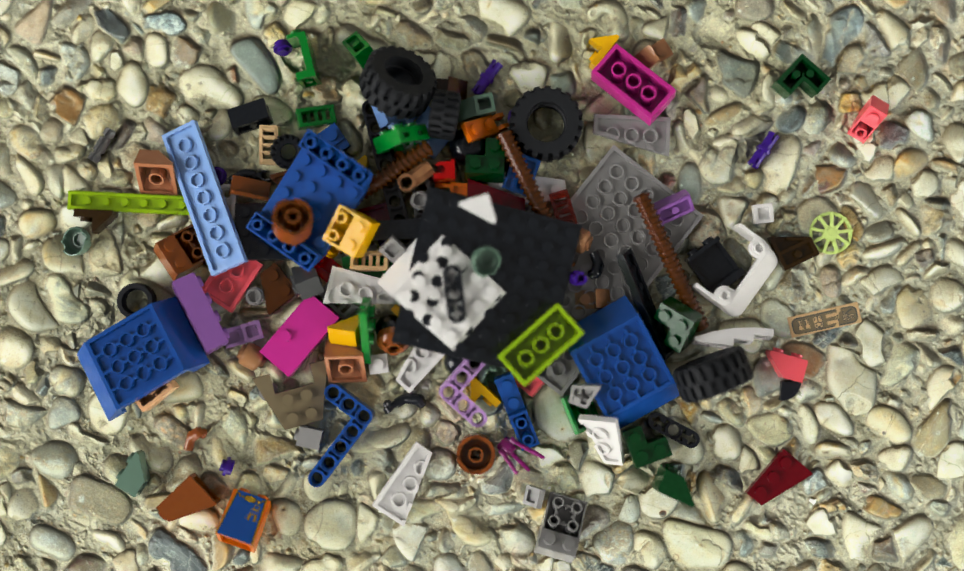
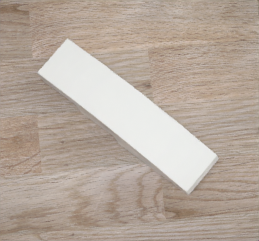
M747 327L718 330L695 336L691 344L720 349L731 348L734 343L750 345L754 339L769 341L774 337V329Z

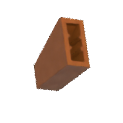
M193 473L162 501L156 509L159 511L158 513L161 518L170 522L213 507L221 500L196 473Z

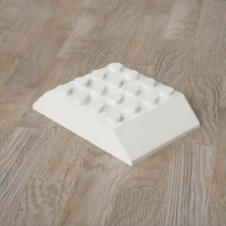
M443 235L426 252L429 255L428 261L426 263L418 261L409 271L416 238L377 283L406 310H412L415 318L422 324L424 315H432L430 326H424L452 351H455L457 344L463 342L468 336L465 333L471 327L473 331L484 319L485 311L493 309L506 292L489 276L482 278L477 275L471 266V260L454 244L451 247L448 245L442 246L441 240L445 237ZM440 256L448 259L447 266L455 265L461 271L467 267V270L461 273L466 317L461 323H453L447 315L443 282L444 268H440L436 261ZM453 268L450 269L449 273H446V276L451 278V283H447V287L453 283L454 276L458 274L453 271ZM415 271H421L424 274V277L422 275H417L414 277V279H412V274ZM434 276L442 277L443 285L441 287H434L431 281ZM451 289L448 294L449 298L453 300L458 299L460 291L457 289L454 292ZM411 290H416L419 293V299L416 302L410 301L412 298ZM429 297L431 300L439 299V302L436 306L431 307L427 304V298ZM461 301L449 303L450 307L454 305L455 310L451 313V316L459 319V315H462V312L458 311L457 305H462Z

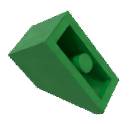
M357 31L342 41V44L363 69L369 55L374 51L372 47Z

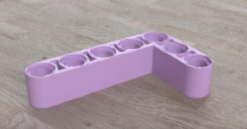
M465 359L441 384L438 392L440 397L471 425L482 427L487 422L485 412L462 391L486 364L479 362L477 367L472 368L469 364L470 360ZM459 372H464L466 379L460 383L457 381L456 376ZM452 387L453 394L450 397H445L443 394L444 388ZM466 400L467 407L464 410H459V401ZM475 413H480L482 416L481 421L478 423H474L472 420Z

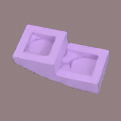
M255 320L228 328L227 331L230 338H228L229 342L225 346L228 349L264 338L260 321Z

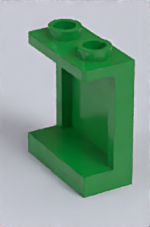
M291 31L289 35H286L287 41L292 48L301 47L306 70L295 73L297 81L303 89L322 84L311 40L305 31Z

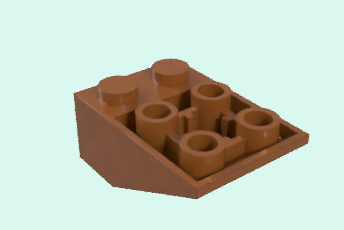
M193 224L156 242L153 249L173 281L188 275L206 263Z

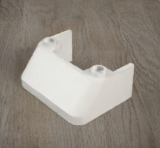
M741 223L734 225L731 229L750 242L748 251L756 260L736 288L733 290L729 286H720L712 294L698 283L691 284V289L731 317L740 316L778 264V258L767 242Z

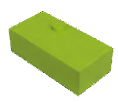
M556 303L497 357L525 387L579 339L584 332L564 309Z

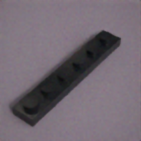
M632 248L625 249L616 256L618 265L625 276V282L632 293V299L636 303L639 316L665 361L674 352L663 344L667 334L662 323L654 319L657 310Z

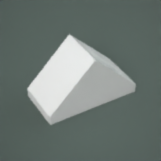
M488 193L461 201L458 204L459 207L491 224H495L497 221Z

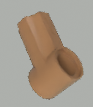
M424 160L409 172L402 174L398 178V186L405 193L413 192L416 187L432 177L435 171L428 161ZM404 179L412 180V185L409 188L402 187Z

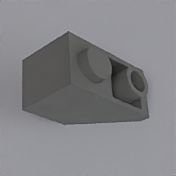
M302 267L291 268L293 273L290 276L293 283L292 287L296 295L300 294L302 301L324 292L322 282L315 268L310 272Z

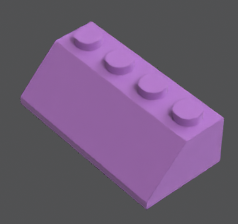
M192 272L172 281V289L206 355H209L228 344L230 336L225 327L222 328L219 323L221 317L218 311H213L210 305L213 302L209 293H204L202 289L204 283L199 275L196 276Z

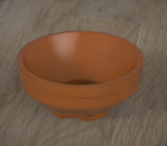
M387 327L379 331L376 336L378 347L393 356L408 349L409 346L392 342L395 327Z

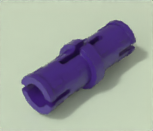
M493 59L485 72L480 74V79L471 91L475 95L483 94L489 84H493V79L503 66L499 62L496 63V60Z
M769 131L763 142L757 145V150L747 162L749 165L752 164V168L758 169L764 158L770 155L771 148L779 139L778 135L774 136V132Z
M578 270L572 271L568 283L574 286L583 285L587 282V275Z

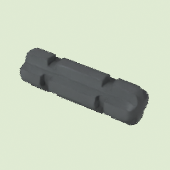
M108 127L104 129V135L99 137L93 147L94 151H91L88 155V158L95 163L99 162L101 159L100 155L104 154L111 142L110 139H113L116 134L114 130Z

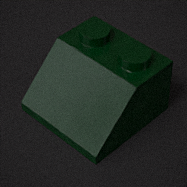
M660 464L651 486L657 492L693 508L694 501L685 478L680 475L681 471L672 465L666 464V466Z

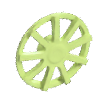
M825 212L818 215L812 221L809 237L812 238L818 251L824 254H837L850 245L853 229L845 216L837 212ZM830 215L829 225L823 220V216ZM834 216H837L841 220L834 226ZM817 220L822 223L823 229L814 227ZM845 222L848 229L838 230L841 224ZM812 231L821 232L822 236L813 239ZM848 233L847 241L840 237L839 234ZM825 239L826 242L821 249L817 246L816 242ZM836 239L844 243L840 249H838ZM830 241L833 244L834 251H826Z

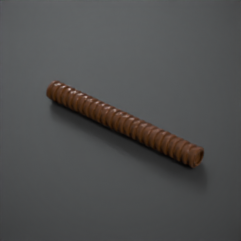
M512 130L500 133L496 139L500 140L499 145H502L501 149L505 151L504 155L508 157L507 162L510 161L511 163L509 166L513 167L512 172H515V178H518L519 181L517 182L521 184L520 189L524 190L523 195L526 194L527 196L525 199L529 201L528 205H531V211H534L535 214L551 217L552 213H549V207H546L547 202L543 201L544 196H541L542 192L538 190L539 186L535 184L537 181L532 178L534 175L530 173L531 169H528L525 157H522L523 152L519 151L521 148L517 146L518 142L514 140L515 136H512Z
M423 140L422 144L418 143L416 148L412 147L411 151L408 150L406 151L407 154L403 153L401 158L397 157L396 161H391L392 164H387L386 168L382 167L381 171H376L377 174H373L369 189L363 199H367L368 195L372 196L373 192H378V189H382L383 185L387 186L388 182H393V179H397L398 175L401 176L403 172H408V169H412L413 165L417 166L419 161L423 162V159H427L428 155L432 156L433 150L428 142Z
M649 192L634 197L633 202L637 203L635 206L639 208L638 212L642 214L640 217L644 218L643 223L647 225L646 229H649L648 234L652 236L651 240H654L653 245L657 247L656 251H659L658 256L662 257L661 262H664L663 266L667 268L666 273H669L668 277L672 279L670 282L674 284L673 288L676 289V294H679L678 299L683 304L703 315L696 332L703 331L708 328L709 322H706L705 313L701 311L700 302L696 301L697 296L694 295V290H691L692 285H689L690 281L686 279L687 274H684L685 270L681 268L682 263H679L680 259L676 257L677 253L674 252L675 248L671 246L672 242H669L670 237L666 235L667 231H664L665 226L661 225L662 220H659L660 215L656 214L657 209H654L655 205L651 203L652 198H649Z

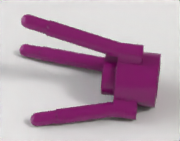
M507 436L504 437L496 447L499 450L498 453L505 459L516 475L518 471L508 456L511 455L527 471H530V468L514 453L517 449L514 445L541 459H545L544 455L518 442L513 436L510 439Z

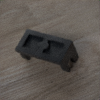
M264 98L227 110L232 129L237 135L259 129V125L274 124Z

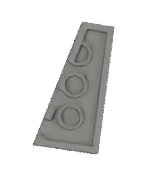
M594 114L593 134L668 157L671 118L657 117L649 126L637 116Z

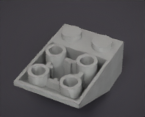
M550 492L534 552L571 563L576 557L587 502Z

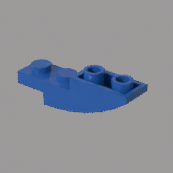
M507 372L493 378L518 442L529 448L539 445L538 437L513 374Z

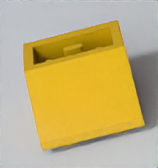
M339 204L322 239L353 258H363L381 223L361 212Z

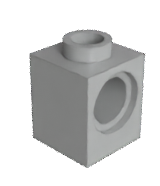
M308 425L300 426L299 429H296L294 440H297L296 446L315 450L321 449L325 429Z

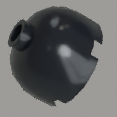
M462 129L456 132L455 138L449 143L452 159H455L460 165L465 166L466 155H485V138L468 143Z

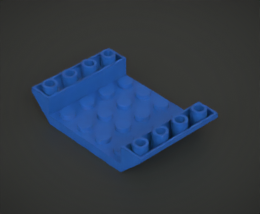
M308 129L298 144L302 149L263 210L254 213L246 228L310 272L332 247L331 244L322 238L338 205L341 204L356 210L369 189L374 173ZM285 199H301L312 210V232L304 242L297 246L280 241L272 231L274 207Z
M626 295L576 322L584 334L567 350L586 384L602 385L594 398L604 417L618 418L619 429L680 396L675 380L642 319Z
M177 297L150 303L85 341L76 354L108 421H112L127 412L125 407L187 371L195 372L210 363Z

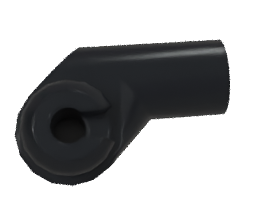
M598 250L589 254L593 262L592 269L588 271L590 279L599 278L604 269V262Z

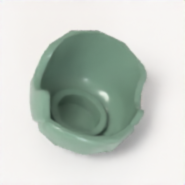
M78 226L69 228L61 240L65 248L63 252L69 256H79L89 251L91 237L88 231Z
M482 246L476 249L471 256V266L474 272L482 278L494 275L501 264L499 252L491 246Z
M486 364L478 372L477 378L485 386L488 385L487 382L495 384L493 378L507 373L508 369Z

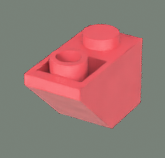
M872 95L860 110L847 134L864 143L887 116L889 104Z
M774 347L772 350L765 351L778 377L803 383L808 360L802 359L803 355L792 352L791 356L786 355L784 350Z

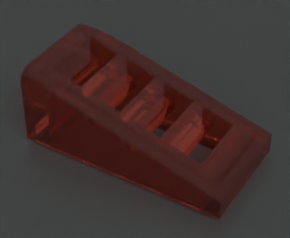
M565 189L549 194L555 219L563 221L572 220L571 223L578 224L568 190ZM564 197L566 198V200L555 203V200ZM568 205L567 208L557 210L558 207ZM569 212H570V215H568V216H564V217H561V218H560V216H559V215L566 214V213H569Z

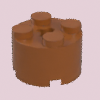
M293 198V200L285 199L274 207L272 231L280 241L297 246L310 236L313 226V214L311 207L305 201L298 198Z
M472 433L465 436L457 448V462L467 473L483 474L487 472L495 460L493 442L481 433ZM472 450H475V451L480 450V452H479L480 457H477V456L472 457V454H473V451H472Z

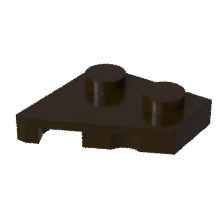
M771 236L767 238L783 271L819 255L811 237Z

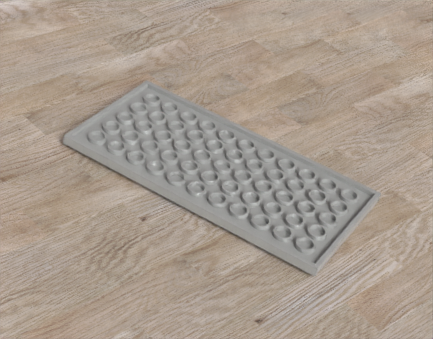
M615 145L611 147L555 218L582 225V228L589 230L593 237L589 251H585L582 254L575 252L573 262L576 265L571 269V272L578 270L585 273L584 275H587V282L579 286L568 283L562 305L564 311L575 323L599 310L586 309L580 304L575 305V293L581 290H587L584 292L586 294L589 291L594 292V289H609L611 303L626 295L631 304H635L616 257L625 249L632 248L647 287L664 267V262H661L662 257L658 256L659 251H656L657 247L653 245L654 240H651L652 236L648 234L649 229H646L647 225L643 223L644 218L640 217L642 214L638 212L639 208L635 206L637 203L633 202V199L637 195L649 192V198H652L651 203H655L675 194V192ZM696 209L664 224V231H667L666 235L670 237L669 242H672L671 246L675 248L674 252L677 251L704 215ZM598 250L604 262V269L599 278L590 279L588 271L592 269L593 262L589 254ZM580 306L583 309H575V307ZM566 349L547 366L545 378L537 377L562 396L580 374V371Z

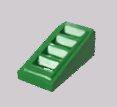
M334 104L299 108L295 111L298 130L326 126L334 122L337 123ZM326 110L329 111L330 119L326 118ZM318 112H321L322 120L320 121L318 117ZM311 113H313V115H314V121H313V122H311V117H310V114H311ZM302 115H306L307 122H303Z

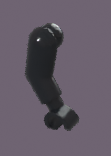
M242 169L232 174L256 180L259 178L262 181L271 180V178H264V174L270 172L269 170L258 172V170ZM232 175L229 176L228 179H227V180H229V181H227L228 184L231 183Z
M404 393L395 398L393 402L390 400L384 401L383 411L385 414H389L395 407H400L404 404H413L418 408H423L426 405V400L422 394Z

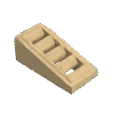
M259 125V165L278 166L272 159H264L265 155H270V151H265V148H270L273 144L265 143V140H276L281 134V128L277 125ZM266 132H274V135H266Z
M367 250L362 258L361 265H358L359 258L350 256V270L359 272L387 271L389 269V259L384 256V264L380 266V256L384 255L380 251ZM366 256H369L368 266H365ZM373 256H376V266H373Z

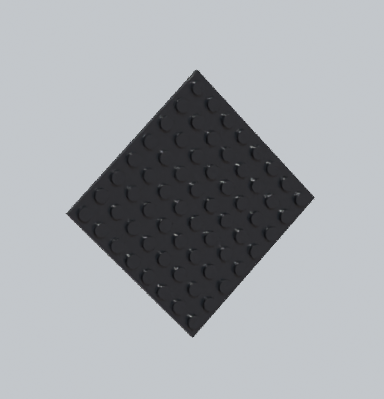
M429 187L409 271L418 261L420 263L428 261L429 255L426 252L441 235L445 236L441 240L442 246L448 245L451 247L454 244L470 260L476 249L482 246H491L499 252L501 264L494 275L488 276L506 294L493 309L485 311L484 319L473 331L471 327L465 333L468 336L463 342L457 344L455 351H452L424 326H430L432 315H424L422 324L415 318L412 310H406L402 305H400L392 342L508 369L497 356L556 303L562 307L582 225L495 203L491 204L497 221L495 224H491L458 206L459 202L471 197ZM440 256L437 258L436 261L440 268H445L448 265L446 257ZM415 271L412 274V279H414V277L417 275H422L424 277V274L421 271ZM436 275L432 278L431 282L434 287H441L443 285L441 276ZM453 281L451 285L459 286V281L456 283ZM411 290L412 298L410 301L416 302L419 299V293L416 290ZM429 297L427 298V304L431 307L436 306L439 302V299L431 300ZM547 367L537 376L545 378Z

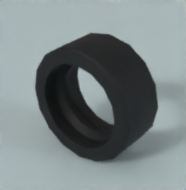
M141 283L126 285L121 289L117 297L119 311L125 317L135 313L127 307L126 302L127 296L134 290L143 291L147 295V305L157 302L154 290L148 285Z

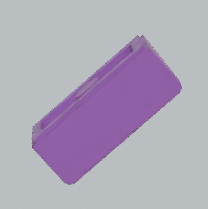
M685 189L654 203V209H657L656 214H659V220H662L661 225L695 210L691 196Z

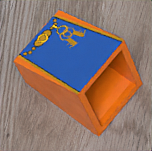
M234 488L215 533L219 541L255 553L271 508V501L268 500V497L258 494V496L252 495L247 489L240 488L238 490Z

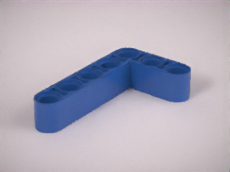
M338 383L330 384L325 388V398L351 417V419L310 472L308 481L313 487H320L328 480L374 418V411L371 407ZM331 387L338 389L339 395L337 397L330 395ZM346 399L353 400L354 407L352 409H348L345 406ZM363 410L367 411L370 415L369 420L361 419L360 412ZM350 426L357 428V435H350L348 431ZM339 441L346 444L345 451H340L337 448ZM326 457L334 459V466L326 464ZM314 473H320L323 480L321 482L316 481Z

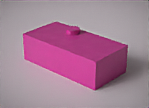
M617 43L591 71V80L649 126L675 98V88Z
M317 296L303 300L259 352L288 377L293 376L328 335L327 326L339 322L342 318L327 304H323V301Z

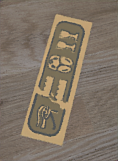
M858 302L787 317L792 338L862 322Z

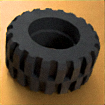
M384 46L374 50L369 55L359 78L360 90L365 100L368 99L369 104L372 107H376L380 113L384 112L387 116H395L397 119H412L422 115L437 89V78L430 64L423 61L420 55L417 56L413 51H407L403 47Z
M545 86V88L541 89L540 87H535L533 91L530 92L528 90L525 92L523 97H519L512 108L509 121V130H512L511 134L515 136L514 140L518 142L517 146L521 148L519 151L532 158L546 161V163L556 159L560 160L566 154L568 155L578 143L583 128V114L578 108L579 104L577 101H573L571 99L572 95L568 92L565 94L561 92V88L551 89V86ZM550 108L561 115L564 128L562 134L556 140L543 142L535 139L530 134L528 119L535 110Z
M734 346L707 354L679 366V368L674 370L673 378L682 400L686 403H695L714 398L745 385V383L753 379V371L744 349L740 346Z

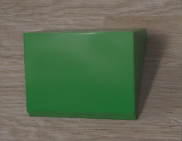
M567 393L559 398L573 433L578 435L586 430L584 424H580L578 421L580 414L599 415L593 400L585 409L568 403L570 393Z

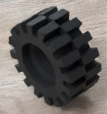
M283 134L278 136L276 140L274 139L270 147V155L279 167L288 170L302 149L298 146L301 141L298 137L291 134ZM287 144L294 146L296 151L291 159H285L281 155L282 147Z

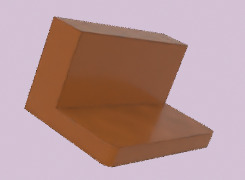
M232 175L228 194L268 201L270 199L271 183Z

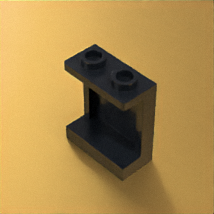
M712 236L708 237L702 242L703 246L701 248H693L687 253L688 257L684 259L704 288L712 294L718 287L729 286L746 274L742 267L739 268L720 243L719 236L714 238Z

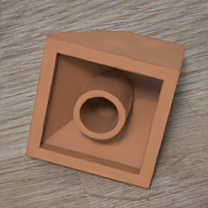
M140 149L134 161L140 194L179 195L173 162L159 150Z
M326 340L324 360L329 383L367 382L363 352L353 346L331 344L329 340Z

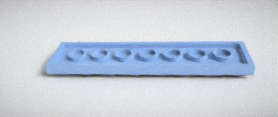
M192 120L161 135L169 159L174 164L175 175L211 276H217L248 262L198 122Z

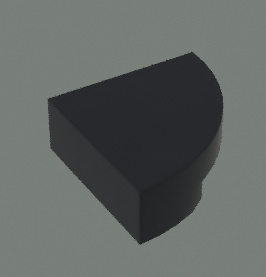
M780 381L779 400L784 401L794 397L798 393L801 383Z

